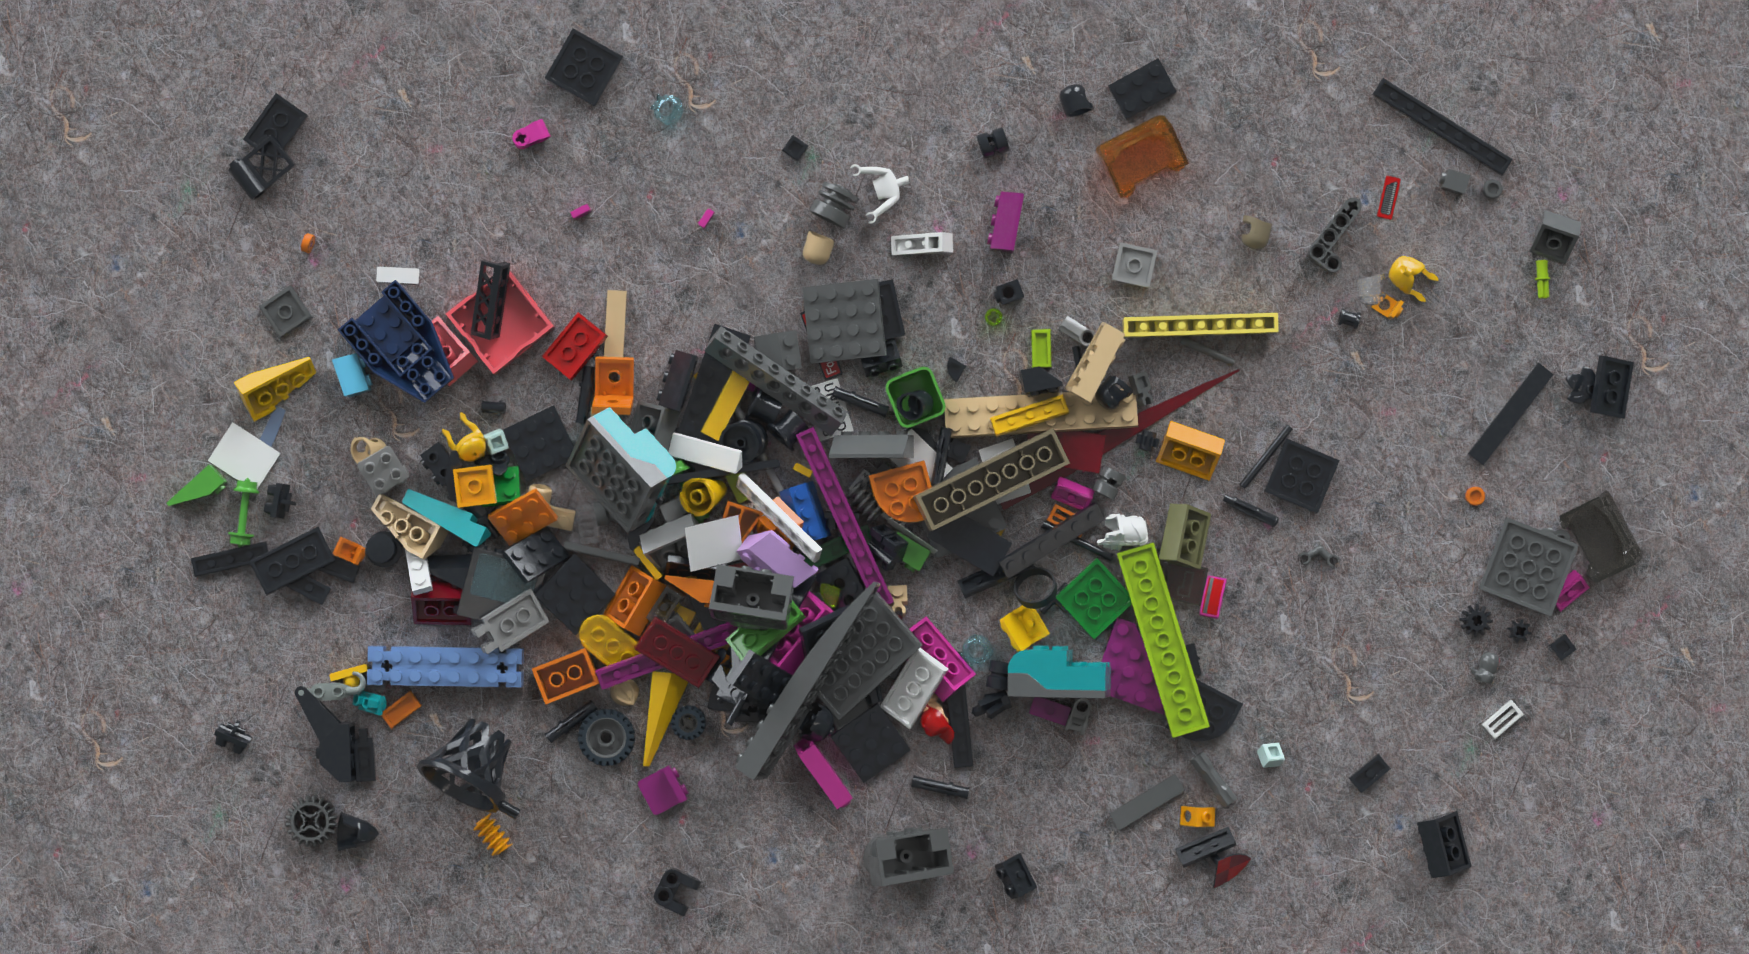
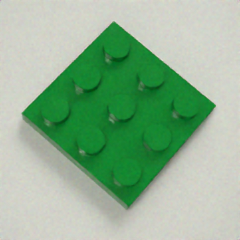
M1095 558L1055 597L1092 639L1101 634L1132 605L1128 591L1098 558Z

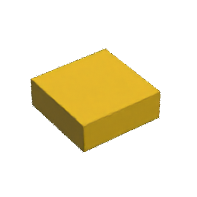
M796 463L793 467L794 470L809 478L813 473L812 470L799 463Z

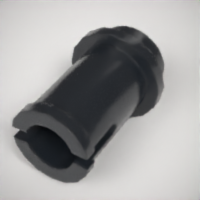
M502 400L499 402L482 401L481 412L496 413L501 416V414L506 412V403L502 402Z

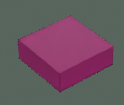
M585 204L570 213L573 219L577 220L591 213V209L588 204Z
M708 208L698 222V225L705 229L715 212Z

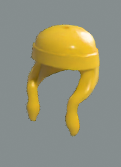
M1401 256L1397 258L1389 271V279L1397 288L1405 294L1414 295L1422 302H1426L1423 295L1412 289L1414 276L1422 272L1428 279L1438 281V277L1435 274L1428 272L1422 262L1412 257Z
M460 412V420L474 433L466 435L457 445L453 442L448 430L442 429V434L447 438L448 446L453 451L456 450L460 459L473 462L485 455L486 441L477 425L468 421L466 415Z

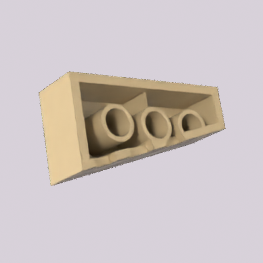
M1102 322L1064 389L1085 401L1091 402L1106 375L1108 367L1116 357L1117 349L1122 347L1125 341L1123 338L1125 334Z

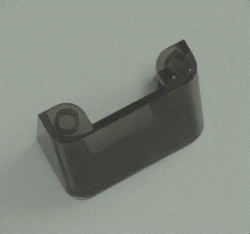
M1607 490L1559 515L1560 525L1563 529L1572 530L1589 561L1587 575L1595 584L1636 565L1642 559V553L1636 540Z

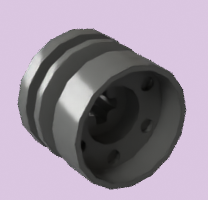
M824 181L822 187L827 189L828 193L819 190L818 193L825 199L824 201L815 199L809 211L845 229L850 216L844 210L854 211L855 207L848 202L857 204L859 198L840 185Z

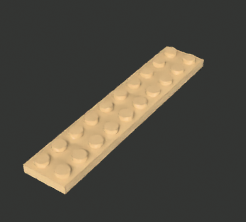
M1071 392L1045 393L1028 397V395L944 399L946 406L945 427L953 429L951 438L995 436L990 421L991 417L1063 394L1069 414L1004 435L1043 433L1049 429H1054L1055 432L1135 428L1138 427L1136 395L1132 393L1129 397L1123 399L1119 407L1114 410H1107L1097 402L1095 395L1092 401L1088 402Z

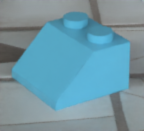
M357 353L332 360L345 397L350 398L371 390L370 386L373 383L370 375L365 373L364 367H366V363Z

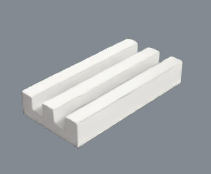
M1509 700L1487 719L1482 726L1496 739L1524 714L1512 700ZM1510 706L1513 707L1491 727L1488 726ZM1515 711L1518 713L1496 733L1493 732L1495 728Z

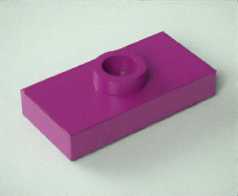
M1034 697L1029 714L1065 726L1071 707L1042 697Z

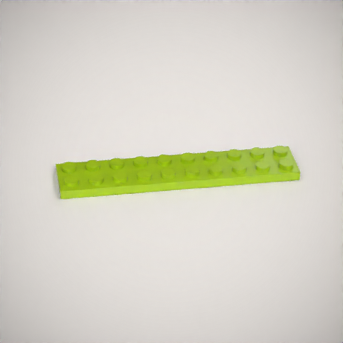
M1154 542L1116 553L1172 738L1210 727Z

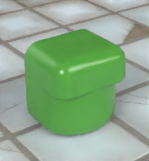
M920 367L890 379L886 384V393L897 421L903 428H912L937 418L945 411L944 399L934 374L928 367ZM916 390L928 392L932 396L934 403L929 415L917 420H908L899 413L896 402L897 398L902 394ZM907 395L902 402V408L905 411H909L908 399L910 395Z

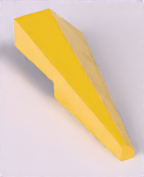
M652 672L643 766L650 767L688 684L687 681L674 673Z

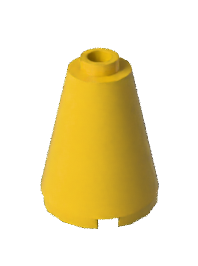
M689 479L683 484L682 492H680L681 505L685 511L694 514L693 516H704L726 495L727 487L721 480Z

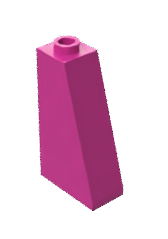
M803 738L793 746L798 756L837 809L847 806L853 797L815 742Z

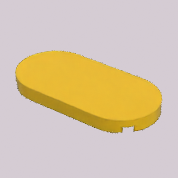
M590 616L580 626L579 637L581 644L606 666L641 654L634 650L638 641L607 616Z

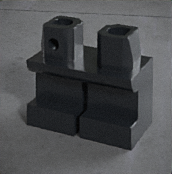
M885 524L871 527L869 534L872 536V539L868 546L875 561H881L882 559L881 568L885 571L893 570L896 563L902 562L909 542Z

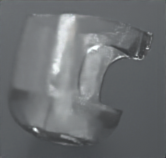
M1385 274L1356 280L1358 299L1363 305H1378L1385 300L1386 293L1380 291V281L1386 280Z

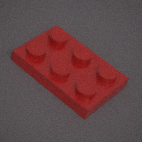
M577 312L542 357L572 381L608 336Z

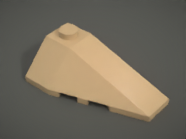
M384 494L378 495L371 508L372 512L393 533L395 538L401 542L403 547L423 560L441 547L449 533L445 528Z

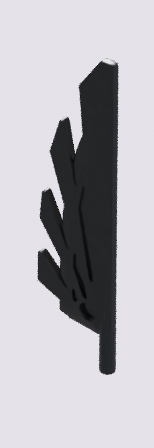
M815 574L793 588L792 600L799 608L817 578ZM781 639L761 656L770 660ZM732 648V668L727 676L724 667L720 665L712 677V681L719 687L716 696L734 705L725 721L730 726L733 725L749 697L747 693L728 682L741 663L740 658Z

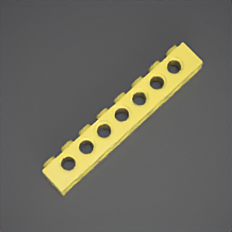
M1278 313L1124 317L1122 319L1123 333L1125 334L1123 338L1279 332Z

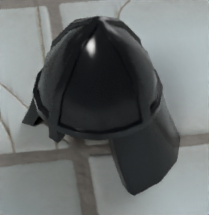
M343 812L340 813L337 826L338 851L364 846L379 835L377 829L367 821Z

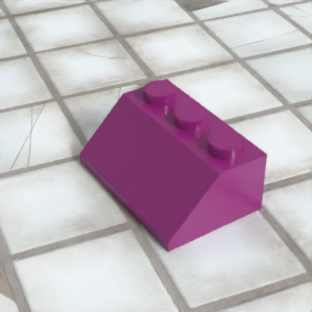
M1001 191L1000 196L996 195L994 207L998 208L996 215L992 214L991 226H994L993 234L989 233L987 244L991 245V250L1013 253L1024 198L1023 193Z

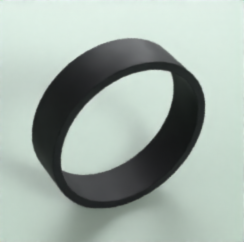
M1035 567L1017 576L1014 582V592L1021 605L1030 609H1039L1047 606L1054 600L1057 594V584L1049 570ZM1044 575L1053 581L1051 592L1043 599L1028 601L1018 595L1019 586L1030 576Z

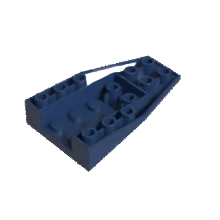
M394 280L381 292L384 295L356 320L354 318L349 319L338 331L373 373L426 403L451 382L454 376L433 322L401 283Z

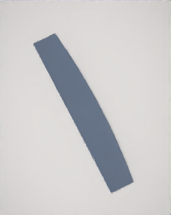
M275 406L276 409L272 412L260 438L262 442L270 447L275 440L286 411L278 406Z

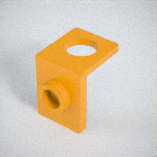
M1380 292L1371 308L1391 320L1394 317L1398 318L1403 310L1401 306L1404 302L1401 300L1396 301L1384 292ZM1381 299L1389 301L1390 306L1387 310H1382L1379 307Z
M1181 806L1180 825L1214 827L1215 807ZM1187 811L1191 813V820L1189 822L1185 818Z

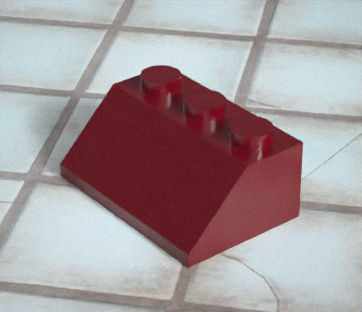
M431 581L432 591L415 596L412 591L411 604L414 624L471 625L472 618L453 613L454 605L458 606L460 601L461 588L455 589L449 582Z

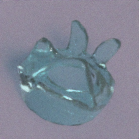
M658 93L656 101L650 107L651 110H654L655 117L666 125L678 122L683 114L682 101L673 95L660 96ZM665 101H670L674 105L672 112L668 116H664L660 112V106Z
M974 634L965 641L962 648L963 653H960L973 666L974 663L980 665L990 659L993 655L990 641L986 637ZM973 643L980 644L984 649L983 655L979 658H974L969 654V646Z

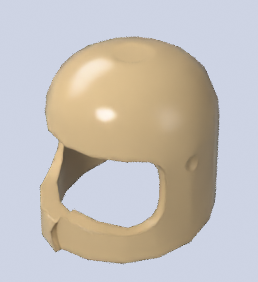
M808 231L803 249V257L808 262L816 265L827 263L833 249L834 240L816 232Z
M355 437L351 443V454L358 464L363 459L384 448L386 444L378 438L369 440L365 437ZM363 440L367 443L365 451L358 452L356 449L357 444Z

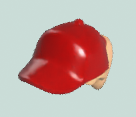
M934 693L921 715V726L927 736H939L946 744H950L954 739V731L948 723L949 720L944 714L943 707L936 702L939 697Z

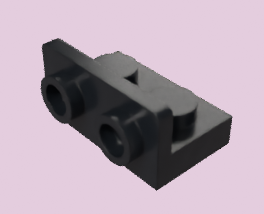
M895 338L885 341L887 355L861 358L866 377H875L880 373L895 371L903 366Z
M1021 853L995 865L996 874L1002 880L1005 886L1004 890L1011 899L1019 898L1037 888Z

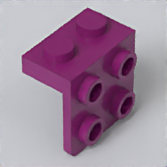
M671 765L638 782V787L654 815H658L688 799L689 791L685 784L681 785L678 779L680 775L676 767L672 768Z

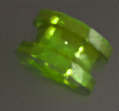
M996 308L989 309L985 314V320L989 325L996 326L1001 322L1002 314ZM991 312H996L995 315H999L995 323L988 319Z

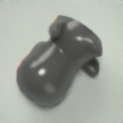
M1491 652L1483 653L1480 657L1479 669H1471L1472 674L1475 676L1474 679L1493 684L1495 678L1493 674L1497 671L1500 662L1499 657Z

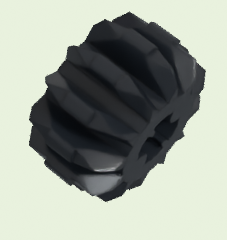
M1479 604L1474 605V610L1471 605L1467 606L1469 613L1462 610L1461 613L1466 617L1459 618V621H1465L1461 628H1467L1466 634L1468 635L1473 630L1474 637H1477L1478 631L1481 635H1485L1483 628L1490 630L1491 628L1486 624L1493 623V620L1487 619L1491 612L1484 614L1486 607L1483 606L1479 610ZM1478 615L1480 623L1473 625L1474 620L1472 618Z

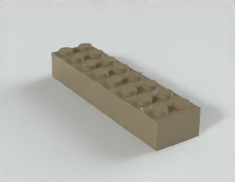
M1049 429L914 495L913 498L929 531H933L1070 464L1054 429Z

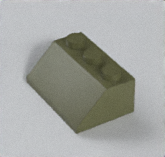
M1170 503L1159 559L1170 564L1200 570L1211 513L1188 504Z

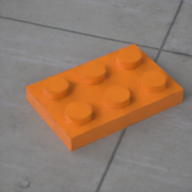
M536 488L488 515V519L509 546L557 521L558 518Z

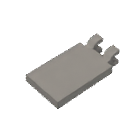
M529 588L481 618L483 624L472 628L471 632L477 638L486 633L490 641L482 644L480 647L483 653L489 654L496 648L502 652L550 621L532 589Z

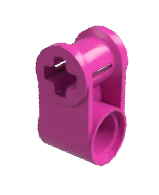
M540 119L515 131L512 139L517 148L526 149L549 139L551 136L543 119ZM520 135L525 138V142L522 144L518 141Z

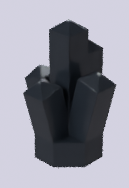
M1001 690L997 693L985 694L983 699L978 701V705L972 708V714L978 717L986 713V716L992 719L1004 710L1011 708V702L1006 691Z

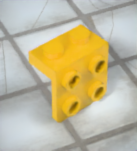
M1023 605L1000 619L1002 630L1007 633L1012 647L1017 652L1025 650L1033 643L1050 634L1036 609H1030Z

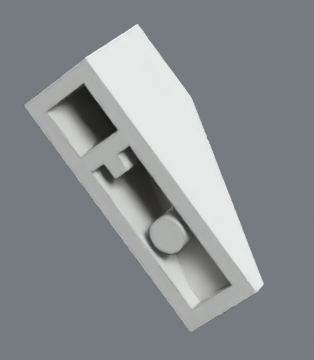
M938 232L891 236L892 255L953 253V233Z

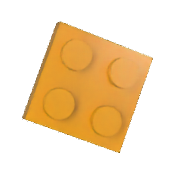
M492 465L453 469L458 508L497 503Z

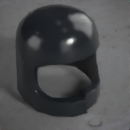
M1080 84L1069 85L1060 92L1059 99L1066 117L1079 116L1094 110L1093 104L1086 98L1085 88Z
M1110 375L1098 387L1095 397L1102 407L1107 410H1114L1119 407L1123 399L1133 393V390L1120 378ZM1115 384L1120 385L1123 390H1120Z
M924 390L902 394L897 398L896 402L899 413L908 420H917L929 415L934 406L932 396ZM907 395H910L908 399L909 411H905L902 408L903 399Z

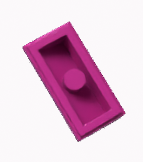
M1059 477L1051 498L1082 510L1090 505L1094 490Z
M1576 570L1567 575L1555 607L1560 612L1590 588Z

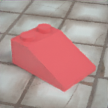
M437 316L432 322L454 376V379L447 384L451 386L475 365L478 360L441 318Z

